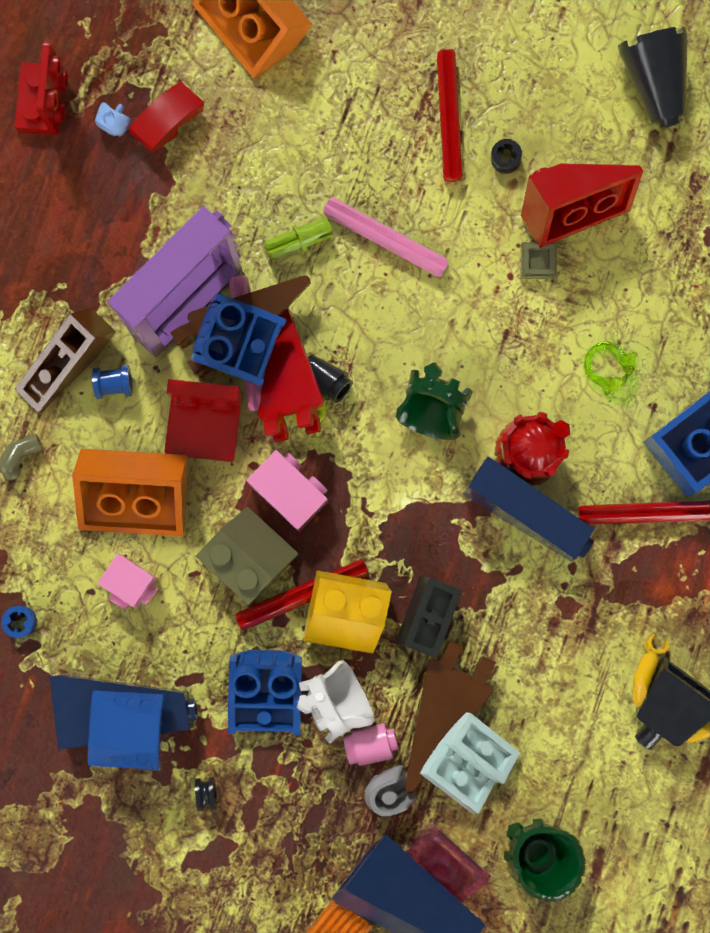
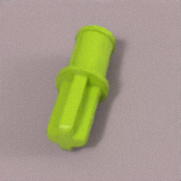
M322 217L307 225L300 227L292 226L293 231L267 240L264 243V248L269 259H275L298 249L304 252L306 247L333 238V231L327 217Z

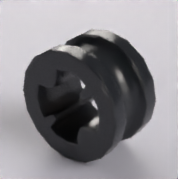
M503 139L495 143L491 152V163L495 170L504 174L513 173L521 164L522 157L520 145L512 139ZM505 149L512 151L511 157L515 160L512 161L509 158L508 163H503L498 152L501 151L504 154Z
M209 777V780L206 782L202 781L201 778L195 779V800L198 812L203 811L204 807H210L211 810L217 809V789L214 777Z

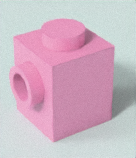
M121 554L116 555L97 583L111 592L109 600L125 610L129 605L134 608H139L142 603L148 605L158 590V587L155 586L158 580L157 577Z

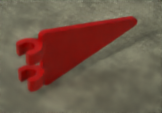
M289 307L279 316L286 319V322L280 330L265 370L258 417L264 421L265 435L267 437L273 436L275 443L289 440L288 427L284 417L296 414L297 426L299 428L305 427L306 434L321 432V422L316 408L324 405V398Z

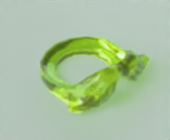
M612 342L595 344L587 351L584 357L583 368L585 374L592 382L604 388V394L608 396L624 386L628 376L634 372L637 352L627 353ZM600 350H607L613 353L622 369L626 372L622 378L600 377L596 375L590 365L593 354Z

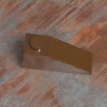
M92 308L70 313L16 386L15 390L38 413L43 412L98 357L116 331Z

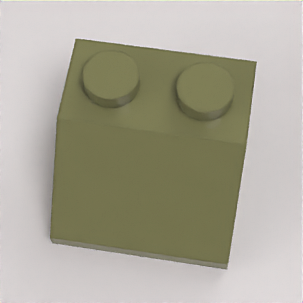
M246 507L221 528L195 557L247 605L252 606L295 560L299 553L250 508Z

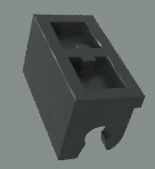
M420 576L395 643L437 658L462 590L433 578Z

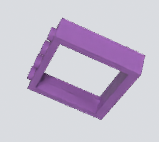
M202 206L107 301L130 334L155 358L174 340L170 332L184 324L190 323L187 318L190 312L207 307L215 294H220L229 285V279L238 276L243 271L239 260L241 255L236 250L238 245L233 240L235 235L230 230L232 226L217 210L212 214L205 206Z

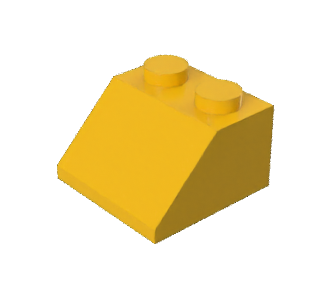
M317 571L303 641L373 654L385 626L392 593L387 583Z

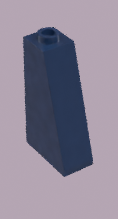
M488 456L463 493L464 496L570 562L576 560L578 556L584 558L594 543V540L590 538L594 528Z
M65 674L49 676L58 750L88 745L90 711L94 690L165 694L161 717L163 725L161 726L160 734L189 730L193 728V721L198 720L195 698L189 699L188 691Z
M386 834L368 849L331 898L344 908L393 933H481L485 926L478 917Z

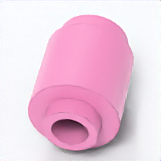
M386 723L352 730V734L344 736L345 750L350 765L358 763L359 766L393 759V751L399 750L394 728L387 729Z

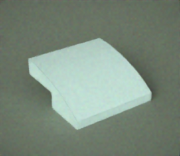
M466 712L437 745L420 774L469 812L479 814L495 782L504 784L520 752L474 715Z

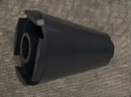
M682 26L678 32L676 27H670L639 35L636 37L638 44L629 47L627 40L618 45L619 55L651 123H659L660 129L680 124L679 117L686 115L688 42L686 27Z

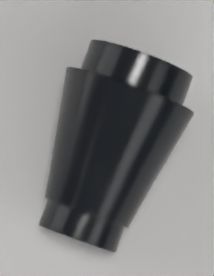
M314 354L308 356L322 396L325 400L331 399L334 403L341 401L353 384V381L348 378L349 374L316 357Z

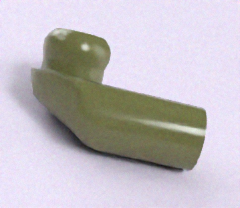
M37 434L7 445L0 457V473H2L4 479L10 481L18 478L21 475L19 464L22 458L43 450Z

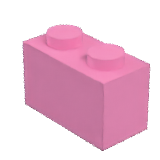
M275 450L246 481L300 532L328 503V499L324 496L328 490L314 476L307 480L298 471L302 465L290 453L286 452L282 456Z

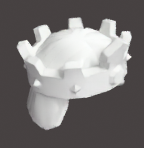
M344 660L336 662L324 675L320 674L310 680L299 683L301 691L309 690L308 696H300L297 708L306 714L312 713L320 731L324 729L329 730L325 737L329 744L339 736L349 732L351 728L370 726L375 721L372 709L351 667Z

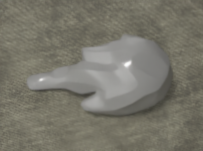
M404 765L390 768L372 778L365 789V802L370 810L381 816H391L407 810L416 801V793L407 794L409 792L405 788L407 772L401 773Z

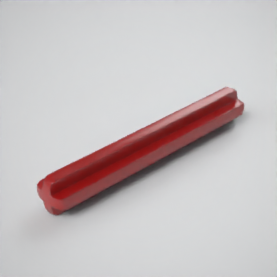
M442 49L437 53L443 179L445 182H459L462 179L456 54L453 49Z
M710 501L581 505L578 507L577 517L588 525L710 520Z
M357 560L330 572L361 579L369 576V571L363 560ZM315 579L237 612L235 618L239 628L247 630L311 602Z

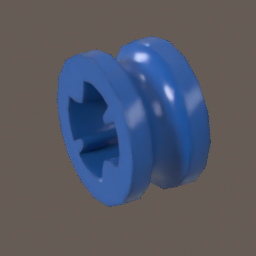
M13 606L7 609L1 619V626L4 632L13 638H22L30 635L37 625L35 612L27 606ZM18 612V616L25 614L27 620L23 623L25 629L22 632L21 628H15L14 630L11 626L15 621L13 615Z

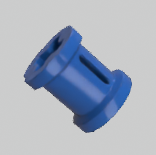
M123 365L122 369L101 371L99 367L93 368L92 384L96 399H102L104 395L123 393L126 397L132 396L133 383L129 365Z

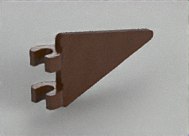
M303 275L232 299L280 316L310 286L311 280L308 276ZM209 306L190 312L187 317L190 323L184 324L170 332L176 344L180 345L182 349L196 341ZM191 360L188 361L193 373L197 374L199 378L207 375L214 369Z
M451 640L447 642L440 660L431 658L427 663L405 781V788L409 792L414 791L425 778L420 772L448 731L466 712L475 715L493 693V687L486 682L496 662L482 656L479 658L472 676L454 668V665L463 646Z

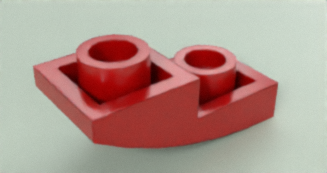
M180 81L163 93L140 114L129 127V133L151 153H154L177 137L180 126L203 112L204 101Z

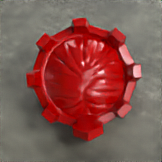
M543 412L523 417L522 414L514 418V421L507 424L505 429L500 432V436L497 437L494 455L497 456L495 461L531 486L541 485L557 473L556 469L564 459L568 458L570 451L566 449L565 437L570 435V424L563 420L554 423L547 418L548 414Z

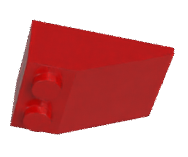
M560 163L550 168H540L528 178L521 218L540 248L630 212L643 169L640 165Z

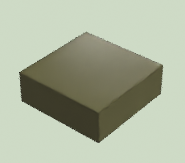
M522 242L520 245V279H555L556 243L540 248L537 242Z

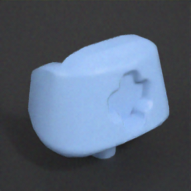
M105 102L100 104L95 118V122L100 129L110 135L119 137L123 136L129 129L132 120L128 116L121 114L125 109L122 104H119L114 110Z

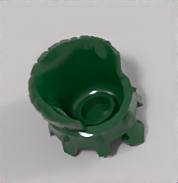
M436 362L424 367L425 377L419 378V370H411L406 398L397 408L395 416L397 421L401 425L431 438L456 440L461 435V416L464 414L465 406L468 405L467 402L471 398L473 391L467 387L461 393L458 391L459 381L453 378L449 382L439 379L442 375V369Z
M533 819V824L523 827L519 822L508 826L506 836L512 842L509 851H504V860L509 863L514 875L511 877L518 884L522 885L528 895L545 902H557L567 898V896L576 891V888L582 882L581 877L585 874L586 859L580 841L574 835L563 831L559 826L553 827L548 825L542 819Z

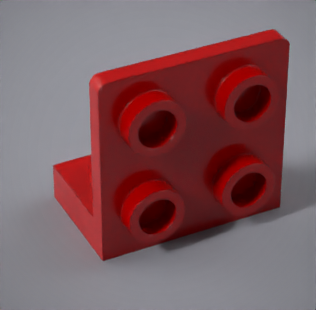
M43 43L41 63L21 62L14 125L17 132L58 135L59 123H64L65 105L61 101L62 91H67L68 71L64 70L61 58L56 55L51 43Z
M168 379L166 393L171 398L164 449L165 454L187 455V458L234 462L243 395L240 387Z

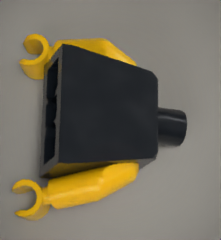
M652 634L645 640L644 649L647 654H643L633 677L632 701L636 705L637 719L644 723L636 733L635 738L641 745L650 750L654 748L662 737L677 747L681 746L684 742L693 743L709 738L710 690L665 657L659 661L658 656L668 650L669 642L665 640L661 650H656L652 646V639L655 637V634Z

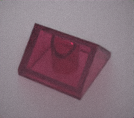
M433 819L405 850L408 855L461 903L491 878L487 868Z

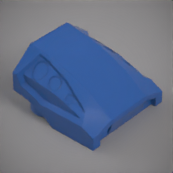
M217 293L206 311L194 343L191 361L262 386L267 364L286 319Z
M247 650L230 655L228 734H235L236 731L293 732V735H300L301 710L297 708L301 696L299 685L302 680L301 656L282 650Z
M94 690L90 711L88 765L161 770V762H159L161 759V755H159L160 743L162 742L160 730L163 725L161 717L165 694Z

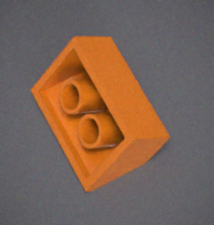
M193 0L191 3L253 78H258L292 52L313 25L293 0Z
M96 449L80 450L72 474L78 530L169 536L184 535L188 489L187 455Z

